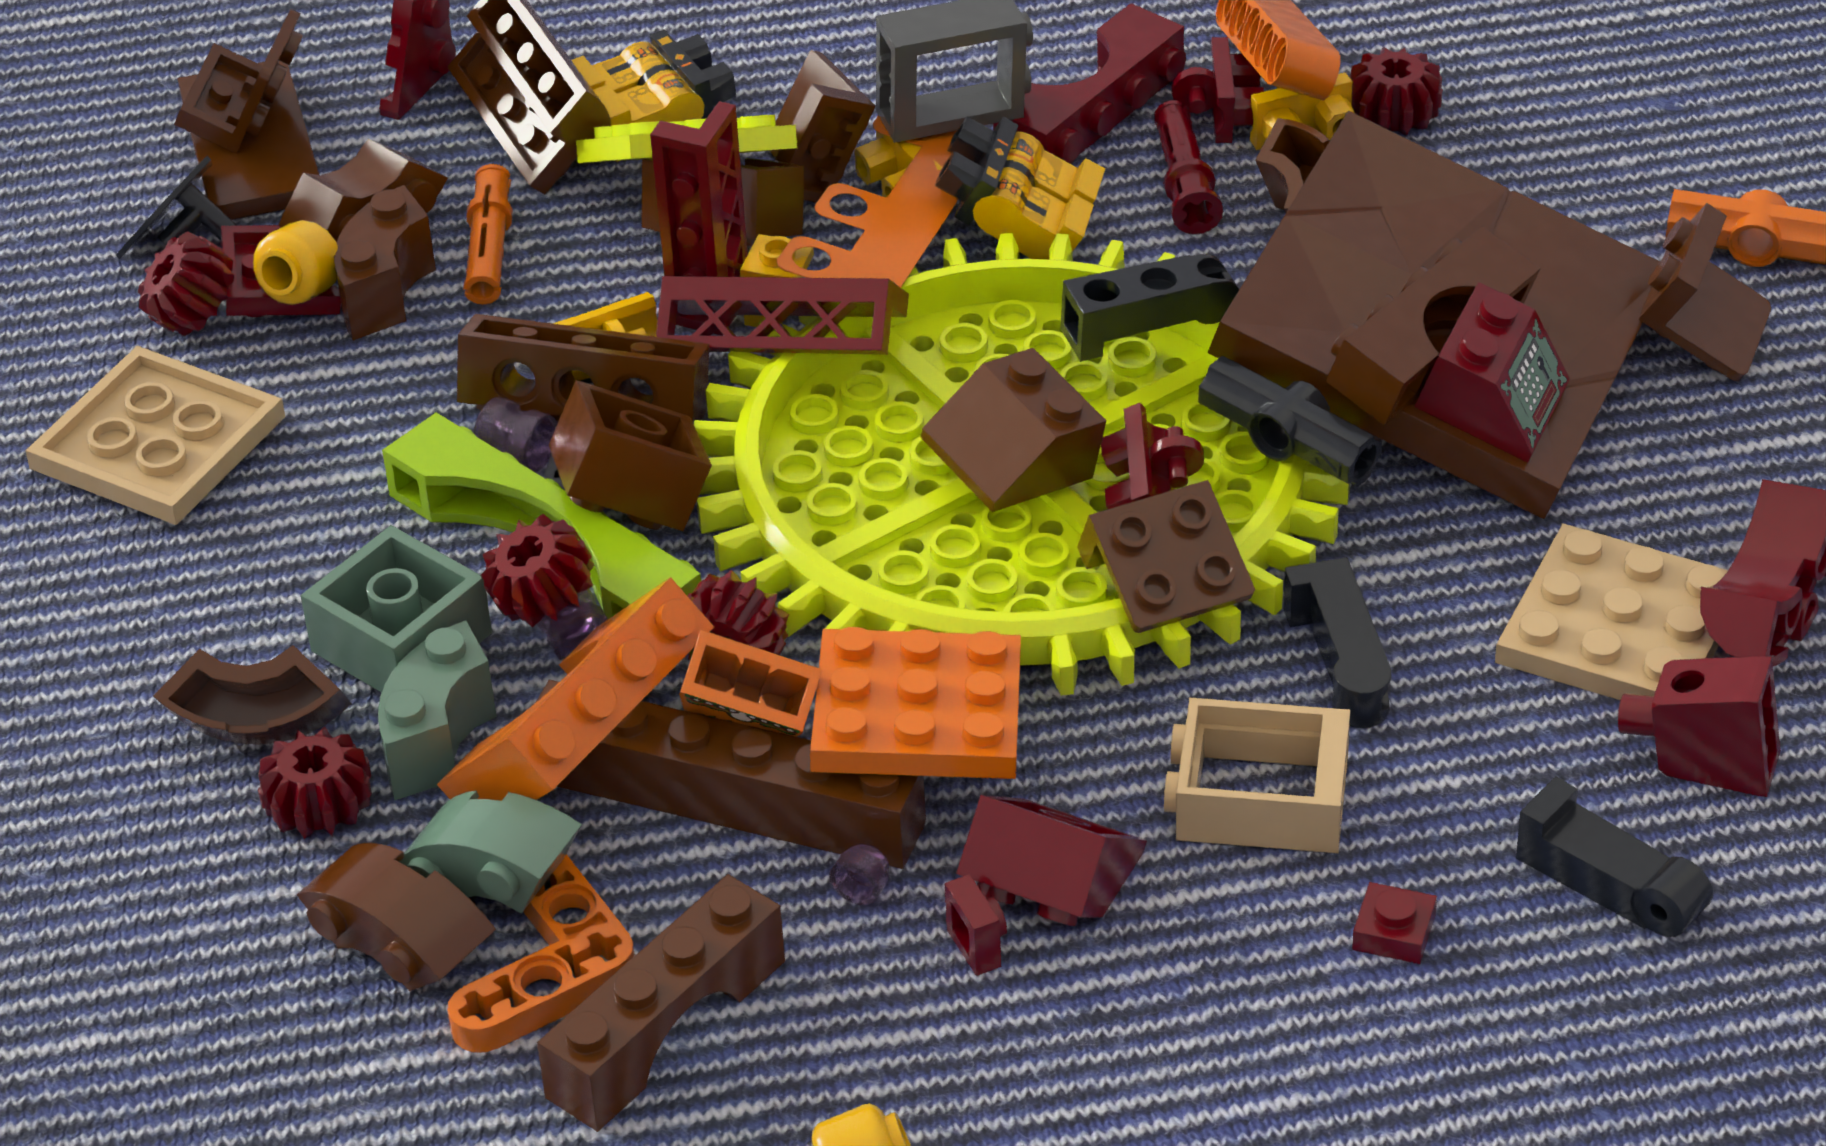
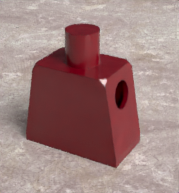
M1750 656L1671 660L1664 664L1654 696L1622 695L1618 710L1619 732L1621 734L1655 737L1658 769L1666 776L1767 797L1781 752L1772 657Z

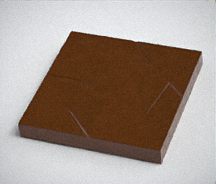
M1348 111L1222 317L1207 353L1216 358L1224 356L1234 360L1284 388L1293 381L1310 383L1326 398L1331 413L1400 449L1545 519L1643 323L1638 319L1651 289V286L1648 285V280L1660 261L1516 191H1509L1507 187ZM1481 226L1490 230L1541 268L1524 304L1536 310L1570 378L1528 463L1414 407L1418 398L1384 426L1326 382L1336 359L1331 354V349L1342 331L1351 323L1361 326L1367 321L1375 305L1385 295L1389 294L1395 298L1401 293L1408 279L1418 268L1424 266L1429 270L1436 264L1440 254L1452 240L1458 238L1463 242ZM1438 328L1426 331L1430 342L1439 354L1453 328Z

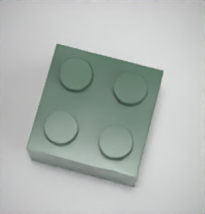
M392 525L300 595L311 651L381 693L386 681L398 663L412 649L426 640L427 636L434 630L450 627L466 620L478 643H481L492 634L487 594L480 574Z

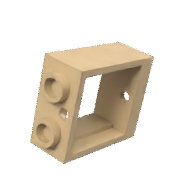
M1189 698L1186 725L1174 724L1172 731L1171 764H1180L1179 772L1167 771L1164 791V812L1176 813V840L1339 853L1348 764L1350 710ZM1204 758L1317 766L1314 797L1200 788Z

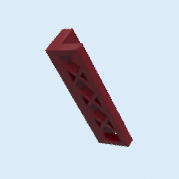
M719 101L699 129L660 120L650 134L664 276L740 277V269L748 255L736 105ZM677 311L676 325L697 330L709 317L707 315H684ZM732 315L725 322L728 327L730 326L736 315ZM717 329L713 333L723 336L722 332L719 329Z
M662 276L656 337L710 344L709 352L888 355L891 317H907L909 294L889 278ZM677 311L684 315H707L709 317L692 335H675ZM732 315H760L766 318L748 336H736L725 323ZM788 316H820L823 319L804 337H792L781 324ZM845 317H873L871 338H849L838 323ZM719 329L724 336L711 335ZM775 329L781 337L767 336ZM832 330L838 338L824 336Z

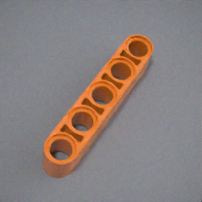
M1291 0L1218 1L1216 9L1217 25L1267 84L1323 101L1328 98L1339 74V51Z

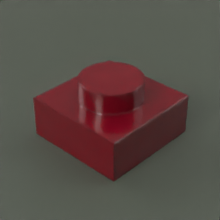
M970 874L944 883L947 931L976 976L1000 968V937L1007 934V924L998 901L993 896L985 898Z
M1369 882L1353 930L1352 950L1421 964L1436 916L1437 896Z

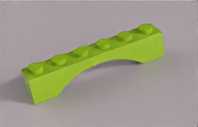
M437 412L382 449L389 495L430 522L468 523L514 532L518 519L529 526L542 514L554 522L564 519L568 525L575 528L592 554L591 559L595 566L590 571V578L593 584L592 588L603 610L604 621L670 577L686 595L692 593L697 584L702 581L701 573L689 562L678 560L652 544L643 534L632 532L606 516L604 512H594L578 506L567 496L566 491L557 482L549 478L545 479L519 463L511 454L499 451L476 437L467 427L458 426Z

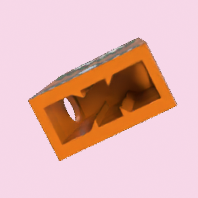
M700 630L679 695L684 711L798 737L803 732L822 669Z

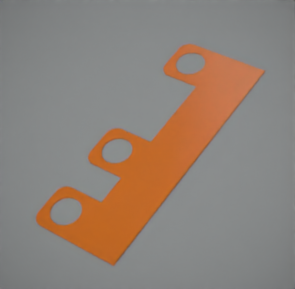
M878 115L873 122V128L881 134L890 136ZM956 131L906 140L905 142L920 146L921 148L887 198L842 183H835L827 187L816 203L815 211L820 216L865 230L851 251L809 237L798 236L789 241L778 257L777 265L787 272L805 278H889L899 287H902L959 200L935 186L941 170H937L934 160L943 167L952 154L947 150ZM840 194H852L862 198L867 203L868 208L865 213L859 216H844L831 208L830 200ZM813 247L826 252L830 256L831 262L828 267L822 270H807L796 265L792 255L800 248Z

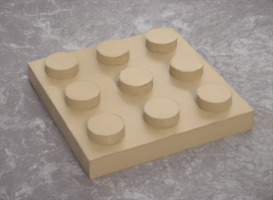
M136 346L25 451L31 470L177 525L285 418L282 398Z
M1563 523L1496 644L1495 663L1621 700L1623 694L1654 696L1664 664L1671 660L1713 658L1719 645L1709 636L1700 613L1701 587L1715 585L1728 570Z

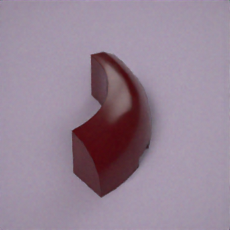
M1762 479L1748 531L1734 562L1723 578L1715 585L1701 587V616L1709 636L1727 654L1734 657L1768 656L1772 657L1773 666H1777L1788 658L1789 647H1784L1789 639L1802 641L1819 610L1818 597L1816 593H1813L1817 580H1821L1823 576L1826 577V490Z

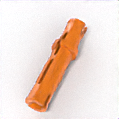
M498 164L483 165L475 173L474 198L467 206L466 221L471 228L468 246L466 280L464 281L463 290H465L464 294L467 299L473 303L483 305L495 302L501 295L500 281L504 257L505 231L512 224L513 209L508 202L509 188L511 187L510 172Z

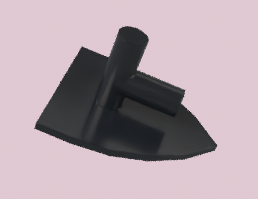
M208 156L197 165L116 254L119 259L177 201L184 209L157 236L165 245L173 237L178 238L187 231L193 233L201 224L220 241L221 226H237L194 186L195 182L212 166V161Z

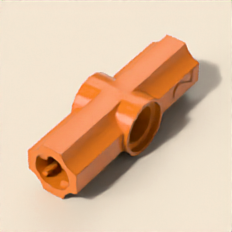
M1674 189L1667 221L1666 237L1679 219L1684 217L1691 221L1702 207L1708 203L1727 216L1715 248L1729 250L1733 258L1741 264L1751 267H1763L1771 264L1777 258H1785L1826 265V212L1788 206L1784 198L1769 190H1753L1745 193L1738 199Z

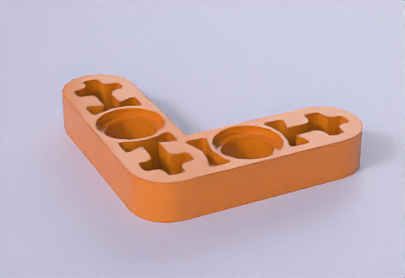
M567 854L550 876L551 887L545 891V886L543 885L523 911L549 946L463 986L454 992L448 1001L447 1012L451 1034L454 1042L462 1049L473 1053H486L568 1015L635 956L630 934ZM566 908H580L588 913L581 921L572 924H563L553 919L556 913ZM600 955H602L608 961L605 962L604 959L600 957ZM571 968L574 970L575 978L573 977ZM540 979H551L560 984L558 990L546 996H533L524 991L529 984ZM509 997L512 998L514 1008L511 1007V1002H510ZM476 1014H480L486 1020L481 1021V1019L477 1017Z

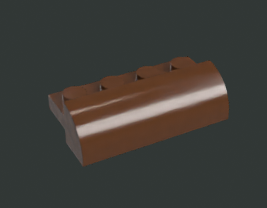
M479 0L467 15V18L477 32L447 67L529 186L545 195L555 182L568 171L572 162L577 158L576 140L595 138L594 127L611 126L609 113L528 0Z

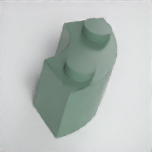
M466 620L431 632L426 640L412 649L398 663L384 685L378 706V724L390 790L394 800L437 787V783L455 767L454 759L459 744L474 728L497 717L489 662Z
M477 791L466 792L448 800L405 851L404 858L399 862L425 878L436 870L459 888L467 897L479 896L496 900L520 913L525 910L562 862L582 826L575 819L547 804L510 792L502 801L478 799Z

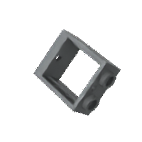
M957 0L876 16V112L893 142L957 131L967 116L982 125L998 123L1003 117L1009 120L1023 118L1025 94L1030 93L1032 86L1030 70L1026 63V47L1031 46L1033 43V29L1028 14L1020 12L1013 0ZM998 40L997 80L916 96L917 55Z

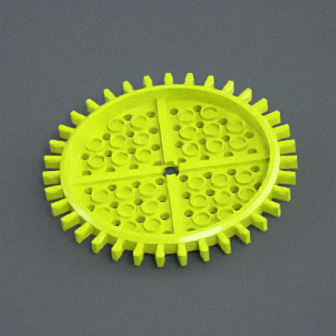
M1001 233L996 247V260L967 263L966 252L957 238L947 239L944 245L943 267L919 273L915 266L901 288L909 294L907 317H891L888 355L783 352L769 353L774 356L770 359L750 352L730 351L728 354L730 383L750 389L709 383L706 388L708 418L722 421H694V427L708 457H712L709 458L712 467L699 495L715 494L697 499L698 522L701 534L739 527L713 536L716 565L721 572L762 558L763 561L740 571L741 581L747 583L756 577L757 588L763 593H778L786 588L793 592L778 602V608L789 614L786 623L787 628L785 629L788 637L821 614L832 620L825 629H844L847 627H860L866 630L879 631L926 629L940 633L975 634L982 631H991L1001 635H1021L1020 665L1051 664L1052 679L1061 696L1074 694L1078 676L1077 661L1101 656L1107 658L1110 670L1121 686L1134 683V648L1154 641L1157 642L1163 652L1179 669L1190 665L1191 636L1186 628L1202 621L1231 645L1240 640L1241 611L1234 605H1230L1145 632L1136 633L1133 631L1106 565L1103 564L1086 569L1077 548L1088 516L1107 510L1105 488L1129 478V473L1116 477L1107 468L1102 457L1101 446L1092 479L991 512L921 439L922 428L983 363L1034 348L1107 420L1103 437L1125 428L1124 408L1141 403L1146 408L1147 421L1152 425L1165 429L1172 426L1180 427L1183 429L1184 436L1192 437L1199 441L1204 450V464L1198 472L1188 476V484L1186 486L1205 480L1209 481L1255 587L1254 594L1248 601L1272 615H1276L1282 610L1283 580L1265 570L1270 566L1285 572V567L1316 562V546L1290 536L1291 534L1330 544L1335 543L1338 536L1339 508L1315 502L1348 505L1350 483L1348 484L1294 454L1285 461L1269 459L1253 444L1248 429L1198 403L1199 385L1204 380L1209 366L1218 359L1207 352L1220 322L1203 324L1194 320L1106 341L1103 347V357L1080 362L1060 329L1063 280L1124 268V247L1122 241L1111 240L1103 252L1099 264L1073 261L1069 234H1056L1049 249V259H1019V247L1013 233ZM1164 252L1157 261L1175 258V255ZM799 316V322L805 325L801 331L783 323L781 324L792 337H804L823 319L820 316ZM765 317L759 322V325L766 319ZM845 317L838 323L849 338H871L873 317ZM774 329L767 337L781 336ZM832 330L824 336L838 338Z

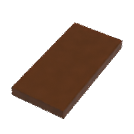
M281 61L279 64L288 69L273 104L264 100L261 101V103L270 107L257 137L245 134L237 153L190 132L197 163L199 164L206 156L212 161V166L201 176L205 195L231 220L285 210L302 174L319 175L289 66ZM198 74L177 78L183 103Z

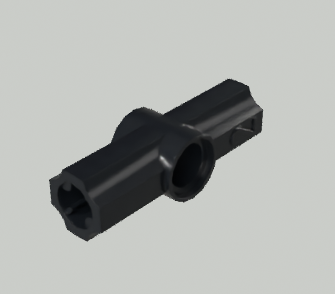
M1221 356L1209 366L1204 380L1199 385L1198 403L1248 429L1253 444L1269 459L1285 461L1294 454L1336 478L1359 487L1371 476L1376 462L1381 457L1382 439L1331 413L1326 398L1310 383L1293 381L1284 388L1234 360Z

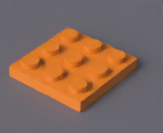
M860 627L823 629L819 668L822 669V673L816 689L810 748V772L1016 779L1021 635H1001L991 631H982L975 634L940 633L926 629L911 631L866 630Z

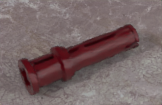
M1178 100L1166 101L1156 109L1154 121L1159 131L1165 161L1169 169L1165 174L1163 184L1167 197L1173 202L1171 207L1174 225L1185 233L1202 234L1209 232L1221 221L1224 211L1220 196L1214 191L1216 184L1212 168L1201 160L1196 136L1192 128L1189 108L1186 105L1182 108V102Z

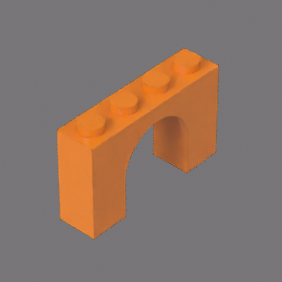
M670 577L597 626L559 664L567 676L524 713L478 743L437 783V786L449 799L470 791H477L478 799L502 801L508 792L535 800L554 790L695 647L700 630L710 632L714 626Z

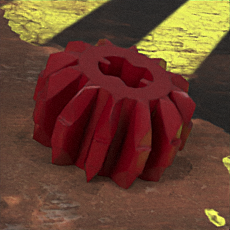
M1383 47L1379 55L1372 53L1363 54L1361 62L1351 67V75H1349V78L1352 80L1351 105L1355 114L1390 131H1399L1405 136L1408 135L1410 128L1427 129L1430 119L1438 117L1439 108L1442 106V77L1440 76L1439 66L1428 62L1427 54L1411 55L1406 47L1399 52H1391L1386 47Z
M189 231L178 238H171L162 252L155 253V260L152 265L145 269L146 278L138 288V293L141 295L139 298V308L148 315L149 319L169 332H176L185 337L194 330L200 331L205 327L209 317L217 316V309L221 302L228 299L226 291L234 282L235 276L232 273L233 259L227 256L224 250L203 236L198 237Z
M542 514L530 526L518 519L516 530L509 535L497 534L499 547L483 554L486 569L480 576L484 581V588L500 612L508 616L512 622L521 619L533 628L545 615L558 622L560 610L566 606L579 607L577 593L593 587L590 578V571L595 566L591 559L592 554L575 528L568 525L564 519L554 522Z
M732 570L720 578L709 574L697 584L692 593L687 595L714 626L710 633L780 655L785 648V640L788 637L785 629L787 628L786 623L789 614L775 607L777 593H763L757 588L756 577L745 583ZM694 648L690 651L688 660H691Z
M323 727L316 735L305 736L297 729L294 741H274L271 755L260 759V769L258 771L260 803L262 808L266 810L267 816L273 817V821L277 823L280 832L297 828L305 840L315 830L324 829L333 836L335 826L338 823L355 825L359 810L370 806L372 790L369 778L372 775L369 760L365 757L363 749L356 748L349 734L332 737L327 728Z

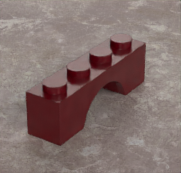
M1130 3L1097 29V73L1084 80L1070 84L1042 85L1032 83L1030 93L1025 94L1024 117L1010 120L1018 125L1016 132L1032 135L1040 141L1045 151L1068 163H1072L1079 154L1102 136L1110 133L1113 127L1133 111L1141 108L1152 96L1167 84L1173 82L1175 77L1184 71L1186 64L1184 26ZM993 123V130L998 125V123Z

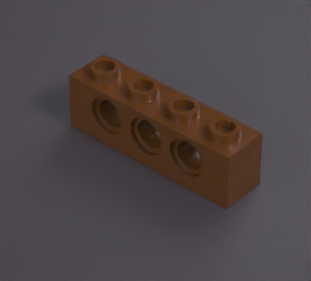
M475 314L458 334L457 402L475 404L477 409L487 413H503L512 409L534 412L535 416L542 420L559 421L576 381L572 370H578L587 374L594 386L688 415L694 424L695 420H701L707 412L706 388L708 386L710 344ZM514 362L522 363L529 367L535 379H527L517 372ZM630 378H639L645 381L651 387L653 394L647 395L636 390Z

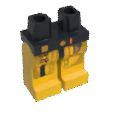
M663 29L650 34L651 43L644 41L634 43L626 47L619 56L591 65L584 56L572 59L574 65L606 107L611 125L660 120L674 122L706 119L719 101L727 102L736 98L733 72L724 62L712 66L711 52L707 43L699 34L675 42L666 30Z
M967 116L951 139L947 151L952 154L943 165L935 183L937 188L960 200L954 217L967 225H970L975 220L982 230L998 240L1001 233H1013L1019 247V252L1030 259H1049V249L1057 233L1069 234L1073 252L1084 237L1105 168L1087 158L1083 160L1078 168L1045 151L1040 141L1032 135L1016 132L1018 125L1005 117L1000 120L994 130H991Z

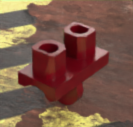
M1211 37L1213 71L1202 67H1191L1180 72L1173 80L1172 95L1173 100L1181 101L1182 108L1186 105L1190 113L1199 114L1211 109L1215 143H1232L1233 126H1253L1251 95L1264 92V88L1260 87V74L1243 54H1230L1228 37Z
M1141 403L1124 408L1125 428L1103 437L1101 442L1102 457L1107 468L1116 477L1129 473L1128 479L1105 488L1107 510L1186 486L1188 484V476L1198 472L1204 464V450L1201 443L1192 437L1184 436L1183 429L1180 427L1172 426L1165 429L1152 425L1147 421L1146 408Z

